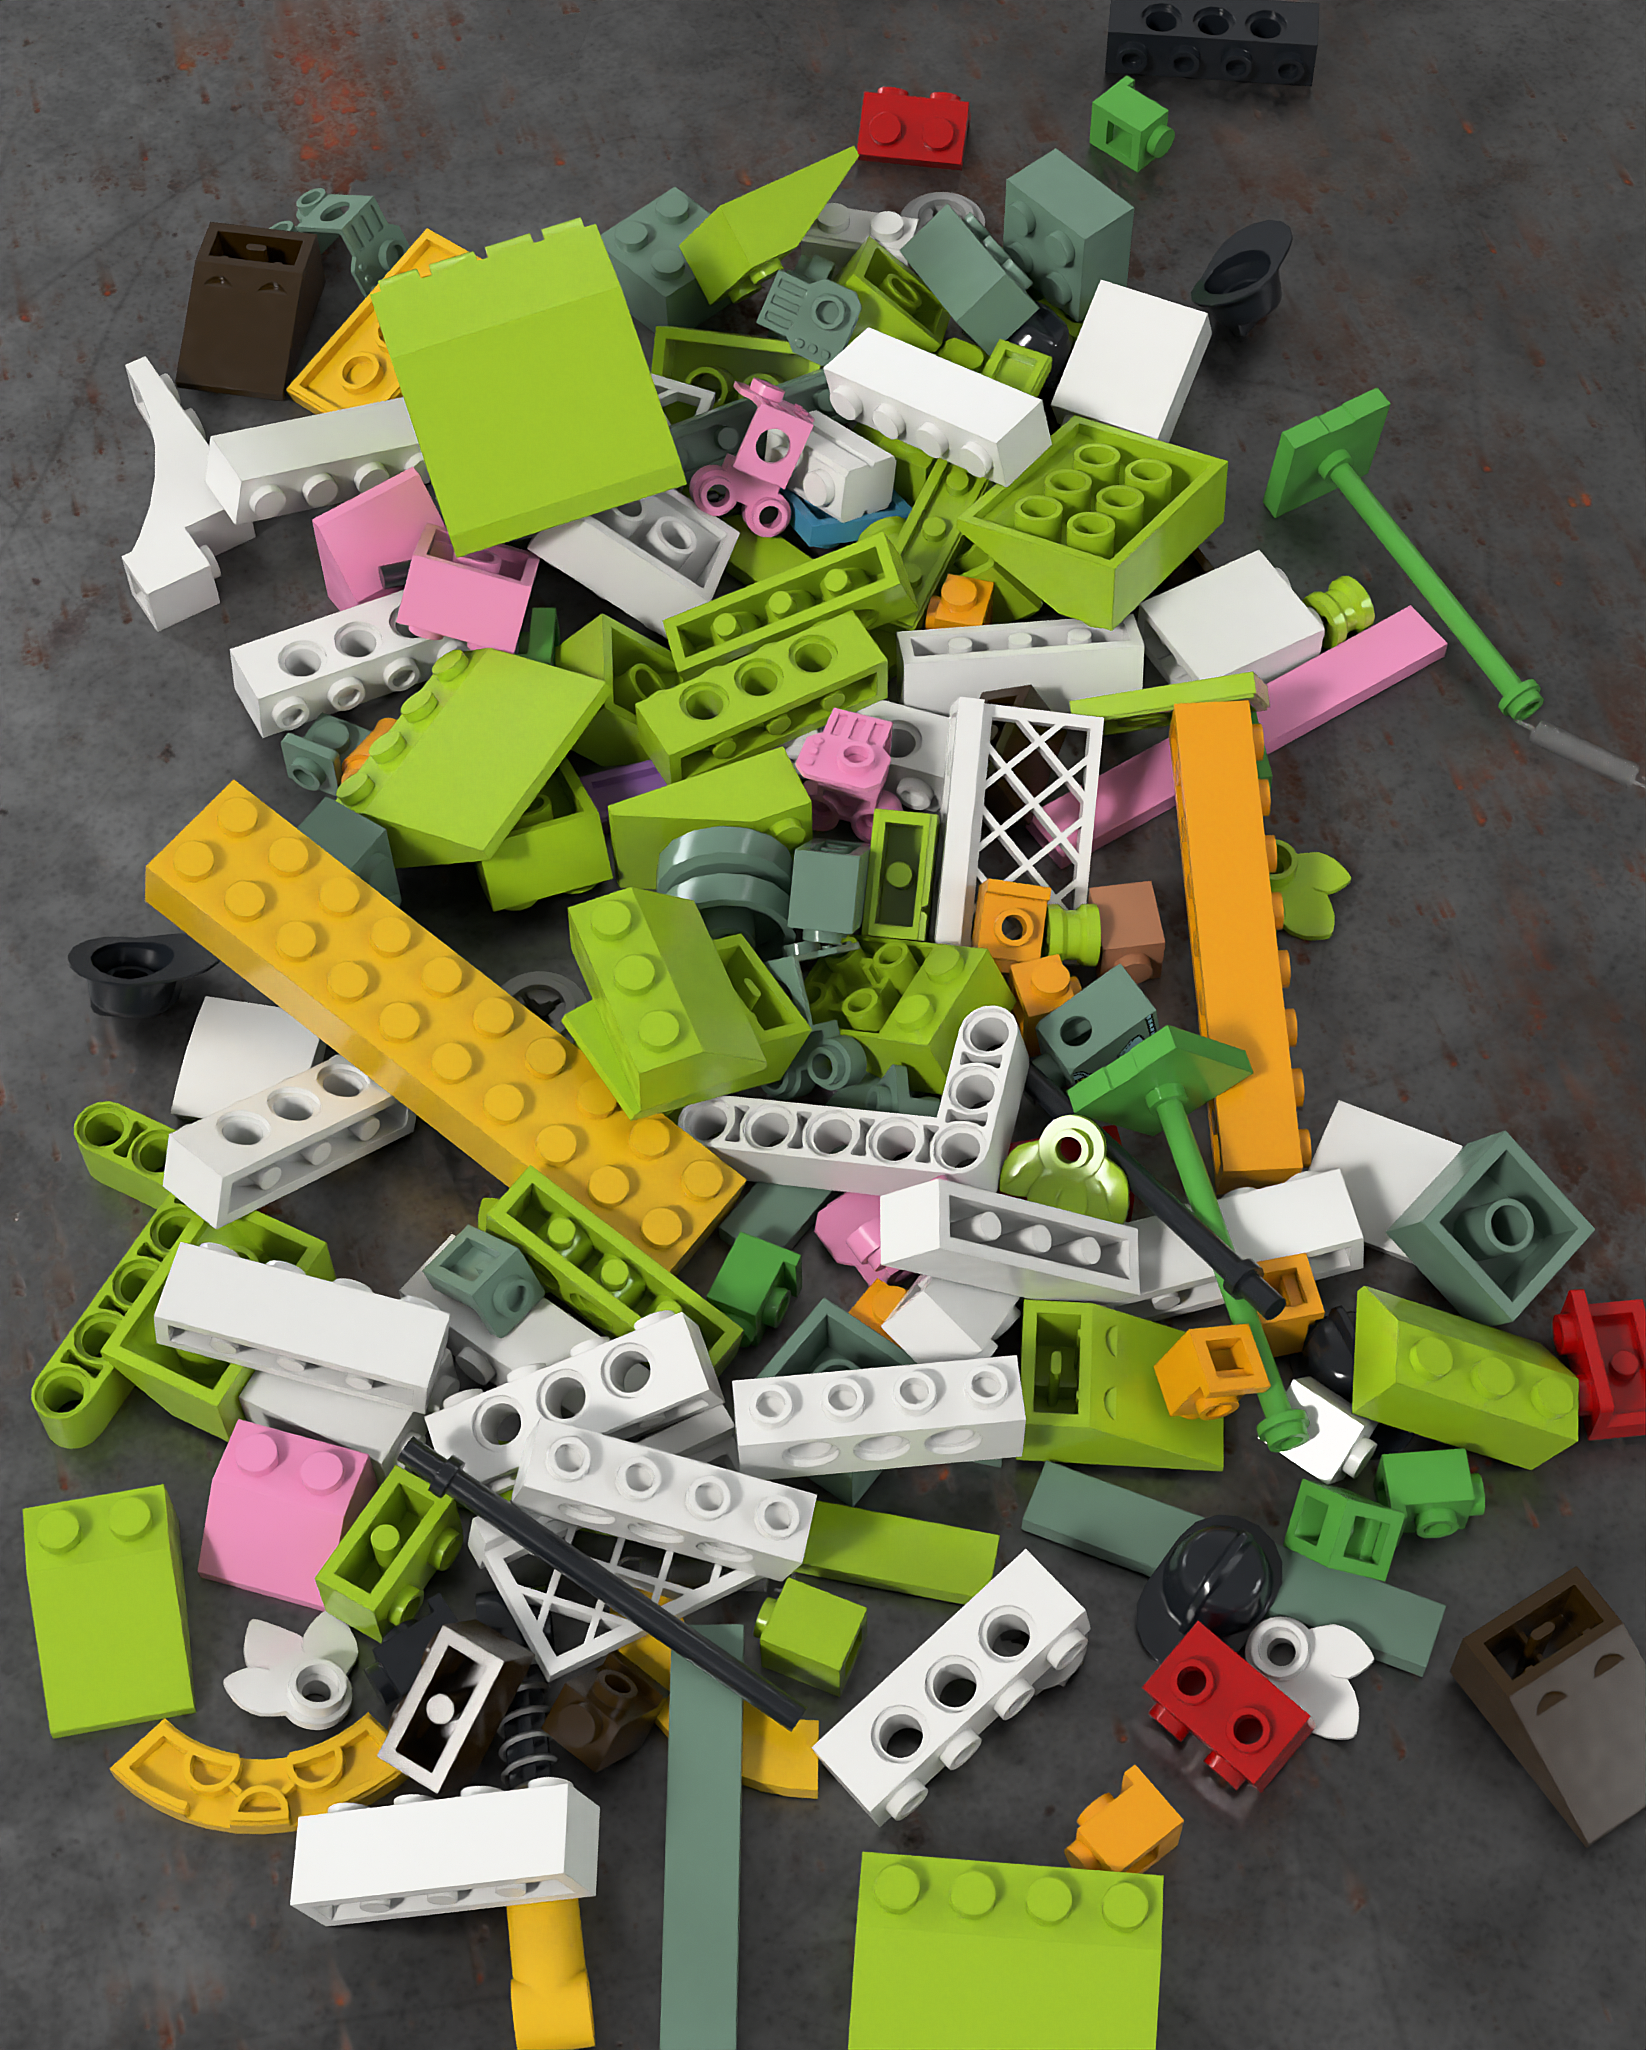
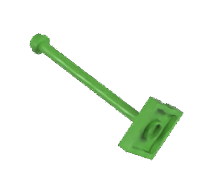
M1379 388L1372 389L1320 416H1315L1282 432L1263 498V503L1271 514L1277 518L1339 488L1501 693L1503 698L1498 704L1500 711L1505 716H1511L1515 722L1523 721L1533 715L1544 702V698L1540 695L1541 687L1534 679L1521 681L1360 478L1369 472L1391 404Z
M1166 1025L1131 1048L1123 1056L1106 1067L1100 1068L1068 1089L1067 1093L1075 1114L1150 1136H1155L1164 1130L1192 1212L1236 1253L1187 1115L1253 1074V1070L1245 1050L1171 1025ZM1213 1270L1232 1325L1249 1323L1271 1385L1266 1392L1257 1393L1266 1418L1256 1427L1261 1441L1267 1442L1271 1452H1284L1297 1448L1309 1440L1307 1427L1310 1425L1308 1415L1305 1410L1292 1409L1257 1311L1245 1299L1235 1300L1223 1288L1224 1279Z

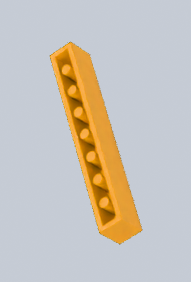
M1249 700L1174 704L1169 729V742L1200 1036L1245 1050L1253 1070V1074L1207 1102L1216 1195L1227 1194L1232 1190L1242 1187L1261 1189L1284 1183L1292 1176L1301 1173L1303 1168L1310 1167L1312 1151L1309 1130L1307 1128L1298 1129L1296 1107H1303L1304 1078L1301 1068H1291L1289 1047H1296L1297 1018L1294 1008L1285 1009L1282 988H1289L1291 970L1288 950H1278L1276 930L1283 929L1284 907L1281 892H1271L1269 873H1275L1277 869V846L1275 836L1265 835L1263 816H1269L1271 798L1268 779H1258L1256 761H1262L1264 756L1262 724H1252Z

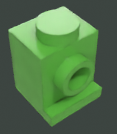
M1126 75L1092 102L1089 143L1138 173L1155 158H1161L1168 152L1174 141L1175 132L1167 126L1169 110L1134 89L1135 80Z
M740 1231L706 1296V1301L744 1329L739 1347H749L750 1344L758 1347L768 1325L774 1328L780 1325L787 1311L791 1295L798 1297L802 1289V1256Z
M1465 1448L1382 1454L1373 1482L1376 1503L1406 1513L1396 1547L1399 1545L1402 1533L1417 1532V1535L1423 1538L1445 1537L1453 1534L1458 1529H1465L1469 1516L1484 1514L1485 1493L1482 1478L1479 1473H1470Z
M1303 1478L1283 1546L1327 1568L1385 1582L1406 1513L1385 1507L1350 1490Z

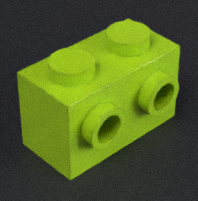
M398 1465L394 1466L314 1578L327 1613L381 1644L383 1638L391 1629L404 1621L415 1618L424 1599L423 1589L437 1569L445 1571L453 1563L462 1547L464 1539L456 1501L447 1494L441 1499L428 1491L430 1483Z

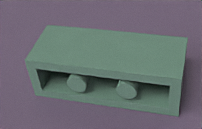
M946 204L899 250L952 318L989 356L992 354L999 339L1006 341L1039 309L1038 305L1025 291L1033 282L1012 261L1013 259L971 212L962 219Z
M814 838L796 848L787 927L803 929V940L819 943L838 944L841 943V938H846L847 934H853L863 922L871 844Z

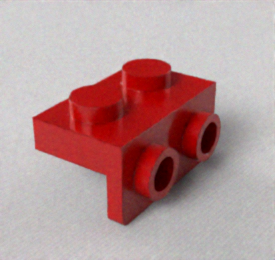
M881 87L878 89V93L864 91L857 144L859 157L857 159L861 161L962 171L967 129L970 127L971 122L969 102L961 101V97L947 92H934L930 94V98L909 96L908 91L896 87Z
M1584 1289L1569 1290L1561 1313L1555 1314L1553 1317V1339L1558 1354L1567 1355L1571 1372L1579 1379L1578 1416L1583 1417L1588 1441L1646 1435V1310L1643 1299L1588 1304Z

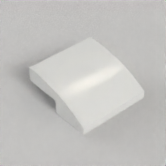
M206 996L186 1049L171 1114L177 1118L195 1121L203 1119L230 1106L236 1101L246 1099L280 1083L288 1077H293L323 1063L326 1043L280 1007Z
M1339 1100L1308 1171L1315 1170L1323 1173L1340 1168L1364 1237V1246L1414 1264L1385 1232L1454 1159L1463 1146Z

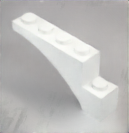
M146 356L126 364L125 367L135 404L154 438L155 479L150 507L140 536L132 552L121 557L132 595L157 632L219 604L220 600L214 579L221 576V571L214 556L255 538L256 535L253 522L240 525L234 524L205 482L209 445L205 441L206 435L203 426L192 408L183 410L181 407L178 391L167 373L159 376Z

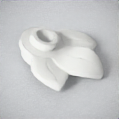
M325 1610L315 1618L302 1637L297 1633L258 1619H252L249 1622L243 1651L248 1668L230 1674L223 1681V1685L232 1700L240 1708L251 1714L271 1717L286 1716L295 1725L309 1730H323L341 1722L351 1707L353 1692L347 1676L354 1667L358 1657L357 1642L348 1624L327 1613ZM309 1694H320L327 1701L312 1702L304 1697Z
M1281 1616L1269 1618L1258 1624L1249 1635L1246 1643L1245 1654L1247 1662L1312 1717L1317 1726L1312 1731L1313 1734L1335 1740L1354 1738L1359 1726V1705L1355 1691L1348 1679L1361 1674L1375 1660L1365 1642L1355 1632L1336 1624L1308 1629L1296 1619ZM1288 1643L1295 1648V1657L1290 1664L1277 1666L1270 1661V1652L1277 1644Z

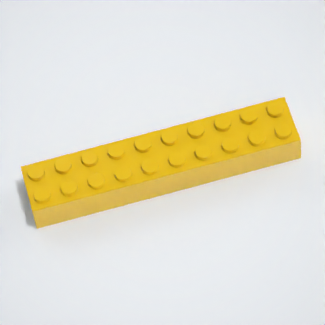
M234 779L146 865L145 901L509 1188L530 1165L675 1277L734 1208L747 1181L746 1178L662 1113L630 1121L582 1050Z

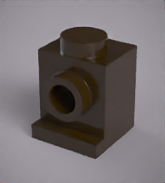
M615 1650L608 1654L602 1665L564 1684L541 1729L596 1773L641 1748L670 1695V1691L621 1652Z

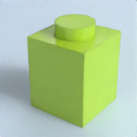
M788 1577L778 1599L770 1596L767 1597L754 1626L753 1636L760 1639L761 1666L840 1697L867 1637V1608Z

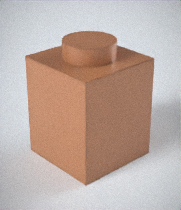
M1152 881L1089 888L1088 904H1097L1101 923L1100 955L1095 967L1097 978L1120 963L1136 984L1142 983L1147 979L1161 978L1165 938Z

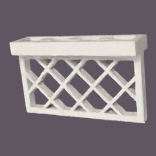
M959 697L950 707L940 809L941 821L936 849L937 859L928 943L971 947L972 920L977 902L974 904L976 882L980 885L987 880L978 868L979 851L995 838L1001 842L1020 866L1003 881L1013 882L1025 872L1036 886L1049 887V885L1033 865L1059 845L1074 864L1073 881L1057 894L1051 889L1050 901L1047 904H1059L1064 910H1068L1061 899L1071 891L1070 910H1076L1081 904L1087 903L1104 725L1103 717L985 704V699ZM992 720L1016 723L1032 744L1006 764L990 744ZM1031 725L1051 728L1042 736H1039ZM1061 728L1087 731L1085 758L1068 771L1045 741ZM1037 749L1059 776V779L1034 798L1011 769ZM989 758L998 771L986 780ZM1084 767L1081 788L1072 776ZM1003 776L1026 805L1000 826L984 806L985 790ZM1064 783L1080 802L1079 819L1061 832L1039 803ZM1031 810L1053 840L1028 860L1005 830ZM983 820L992 833L980 842ZM1078 829L1075 849L1067 837ZM1007 917L1006 919L1014 929L1005 936L1011 940L1018 934L1021 936L1023 928L1020 921L1013 917ZM1064 960L1062 962L1063 965L1080 966L1076 960Z
M723 1404L708 1409L635 1443L714 1466L725 1462L729 1470L740 1473L737 1443L732 1436L735 1424ZM523 1511L559 1537H565L564 1540L572 1544L575 1531L584 1528ZM479 1516L472 1519L468 1547L479 1568H487L531 1652L535 1654V1659L548 1683L648 1635L647 1632L628 1619L603 1612L605 1603L599 1599L594 1609L554 1596L561 1577V1573L555 1569L547 1593L518 1585L507 1563L526 1554H534ZM621 1537L617 1539L610 1563L590 1557L632 1587L653 1593L651 1600L658 1604L660 1596L673 1599L661 1607L678 1619L764 1578L763 1576L737 1569L719 1578L723 1565L715 1563L709 1583L692 1590L665 1581L674 1554L672 1551L666 1550L658 1578L617 1566L625 1543V1538ZM528 1604L541 1608L538 1620H536ZM549 1610L590 1623L584 1644L556 1657L543 1633ZM598 1626L611 1630L594 1638Z

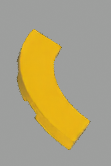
M635 1588L649 1599L652 1598L653 1593ZM660 1596L658 1605L662 1606L673 1599ZM610 1607V1614L625 1618ZM648 1634L617 1649L670 1691L671 1649ZM670 1695L654 1722L668 1738ZM744 1700L742 1785L762 1792L787 1797L818 1799L819 1758L812 1747L819 1741V1720L800 1719L792 1732H790Z
M369 1712L338 1735L314 1746L289 1752V1755L285 1758L245 1759L240 1758L239 1754L209 1747L179 1731L164 1718L109 1768L116 1780L133 1795L156 1810L189 1824L234 1834H274L297 1831L299 1817L328 1813V1808L337 1803H357L368 1806L396 1789L409 1778L406 1774L377 1757L389 1731Z

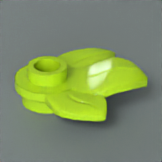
M1275 839L1277 846L1276 872L1278 874H1269L1271 892H1281L1284 907L1283 929L1288 934L1303 940L1316 941L1330 938L1335 925V915L1328 895L1345 888L1351 882L1350 874L1338 861L1320 852L1297 854L1291 845L1282 840Z
M1069 1114L1056 1118L1045 1127L1040 1140L1027 1142L1013 1149L1005 1159L1001 1169L999 1190L1008 1195L1027 1197V1201L1121 1225H1124L1130 1205L1129 1184L1126 1174L1117 1164L1106 1157L1107 1145L1100 1127L1094 1121L1082 1115ZM1067 1136L1077 1139L1081 1144L1082 1153L1077 1161L1067 1160L1061 1153V1142Z

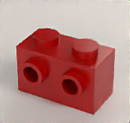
M1199 1621L1196 1622L1142 1686L1150 1698L1156 1702L1148 1714L1180 1742L1191 1732L1212 1750L1203 1761L1235 1790H1238L1246 1780L1262 1793L1317 1727L1312 1717Z

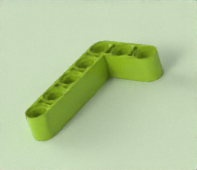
M110 1101L97 1102L86 1107L78 1115L74 1123V1136L90 1175L100 1183L157 1209V1211L36 1378L32 1387L31 1400L50 1440L58 1446L67 1449L82 1448L93 1443L102 1434L134 1388L135 1384L103 1357L97 1358L96 1355L103 1348L195 1214L193 1210L163 1187L164 1172L155 1173L158 1168L165 1166L169 1134L177 1130L121 1104ZM110 1140H117L109 1146H101ZM69 1401H81L75 1409L69 1412H57L63 1404Z

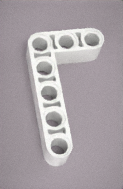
M995 1005L983 1006L972 1011L961 1024L937 1117L724 1095L685 1106L679 1115L678 1126L746 1178L747 1181H761L772 1184L882 1196L928 1182L940 1175H945L951 1182L996 1193L999 1188L1001 1169L1008 1156L1029 1069V1055L1013 1014L1007 1009ZM1004 1044L994 1051H986L994 1045ZM990 1101L986 1106L979 1109H971L979 1102ZM722 1132L718 1137L707 1140L713 1134ZM785 1138L780 1144L768 1147L773 1141ZM841 1145H848L844 1150L838 1153L829 1154L832 1150ZM903 1152H912L904 1159L892 1161ZM976 1158V1160L971 1165H968L963 1168H955L960 1162L966 1159Z

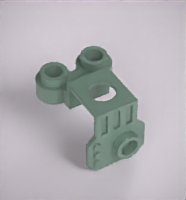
M323 188L312 189L304 193L297 200L298 211L296 216L300 222L297 226H294L292 221H282L269 228L317 234L320 254L341 235L352 255L351 274L364 298L377 286L378 280H382L410 248L400 226L387 222L374 196L327 194ZM349 206L348 211L344 214L340 207Z
M803 254L794 271L788 268L778 270L756 323L769 329L767 337L788 340L793 353L824 367L847 347L858 322L862 306L857 292L831 281L836 266L835 262L817 254H814L812 258Z
M847 941L842 944L822 946L823 950H821L819 942H798L782 946L784 958L763 962L775 980L782 981L788 986L792 994L793 1004L812 1029L781 1080L760 1085L772 1097L778 1100L801 1097L810 1093L815 1084L827 1090H838L854 1086L864 1077L867 1060L861 1044L851 1036L840 1035L837 1020L813 1025L799 964L860 949L859 942L851 943V941Z

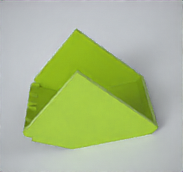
M581 217L541 229L544 238L542 241L534 243L531 234L528 233L486 246L485 250L488 258L477 261L474 251L429 264L432 275L420 278L418 269H413L378 280L381 291L370 294L456 558L687 484L621 285L596 224L584 227Z

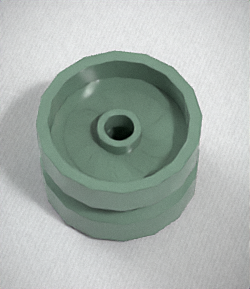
M717 826L694 830L672 840L659 854L656 870V892L694 900L712 940L742 933L762 962L784 958L782 946L794 944L796 928L787 927L794 862L788 848L775 838L749 828Z

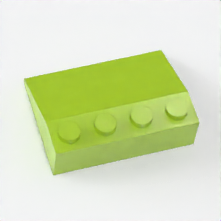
M1074 415L1050 436L1052 445L1008 487L996 483L957 518V530L1059 614L1083 621L1086 625L1093 628H1104L1113 631L1224 522L1228 461Z
M493 648L463 652L460 649L452 650L435 662L432 667L433 675L423 688L404 702L401 707L402 715L389 732L374 741L369 748L370 756L356 774L346 779L337 789V799L335 801L386 829L394 868L490 860L610 696L613 690L609 684L603 680Z
M862 1852L848 2050H1156L1162 1952L1164 1875Z

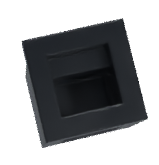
M440 1593L427 1600L431 1614L419 1621L417 1619H410L398 1624L385 1635L382 1644L372 1650L376 1662L365 1668L364 1672L385 1706L394 1701H397L399 1704L403 1697L409 1693L422 1668L421 1659L425 1648L435 1633L444 1624L459 1622Z

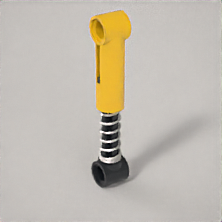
M547 1584L527 1586L543 1593H547L548 1590ZM499 1590L476 1593L477 1620L531 1652ZM528 1604L536 1620H538L541 1608ZM549 1610L543 1633L555 1653L552 1615ZM535 1657L497 1730L499 1736L505 1739V1743L499 1749L498 1755L507 1763V1768L501 1774V1780L509 1787V1791L528 1788V1783L533 1779L552 1777L551 1765L557 1760L554 1755L550 1754L549 1741L552 1737L541 1729L551 1710L545 1705L544 1693L549 1690L550 1686L543 1682L542 1676L544 1674ZM579 1898L506 1906L513 1979H511V2001L517 2050H576L596 2047L588 1972L585 1966Z

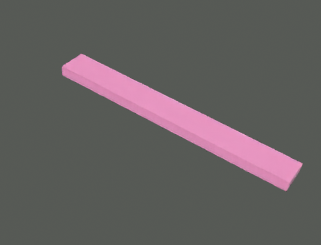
M1410 605L1267 683L1270 707L1266 711L1256 712L1258 721L1262 724L1267 755L1445 657L1448 643ZM1169 738L1098 777L1091 853L1176 806ZM1071 791L1042 807L1061 832L1079 819L1080 802ZM1034 815L1030 825H1026V829L1043 848L1053 838ZM1078 829L1067 837L1075 849ZM1059 845L1047 853L1060 869L1072 864V861Z

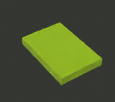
M1253 671L1069 701L1071 714L1104 718L1102 736L1170 726L1174 704L1249 700L1251 712L1266 711L1270 707L1268 686Z

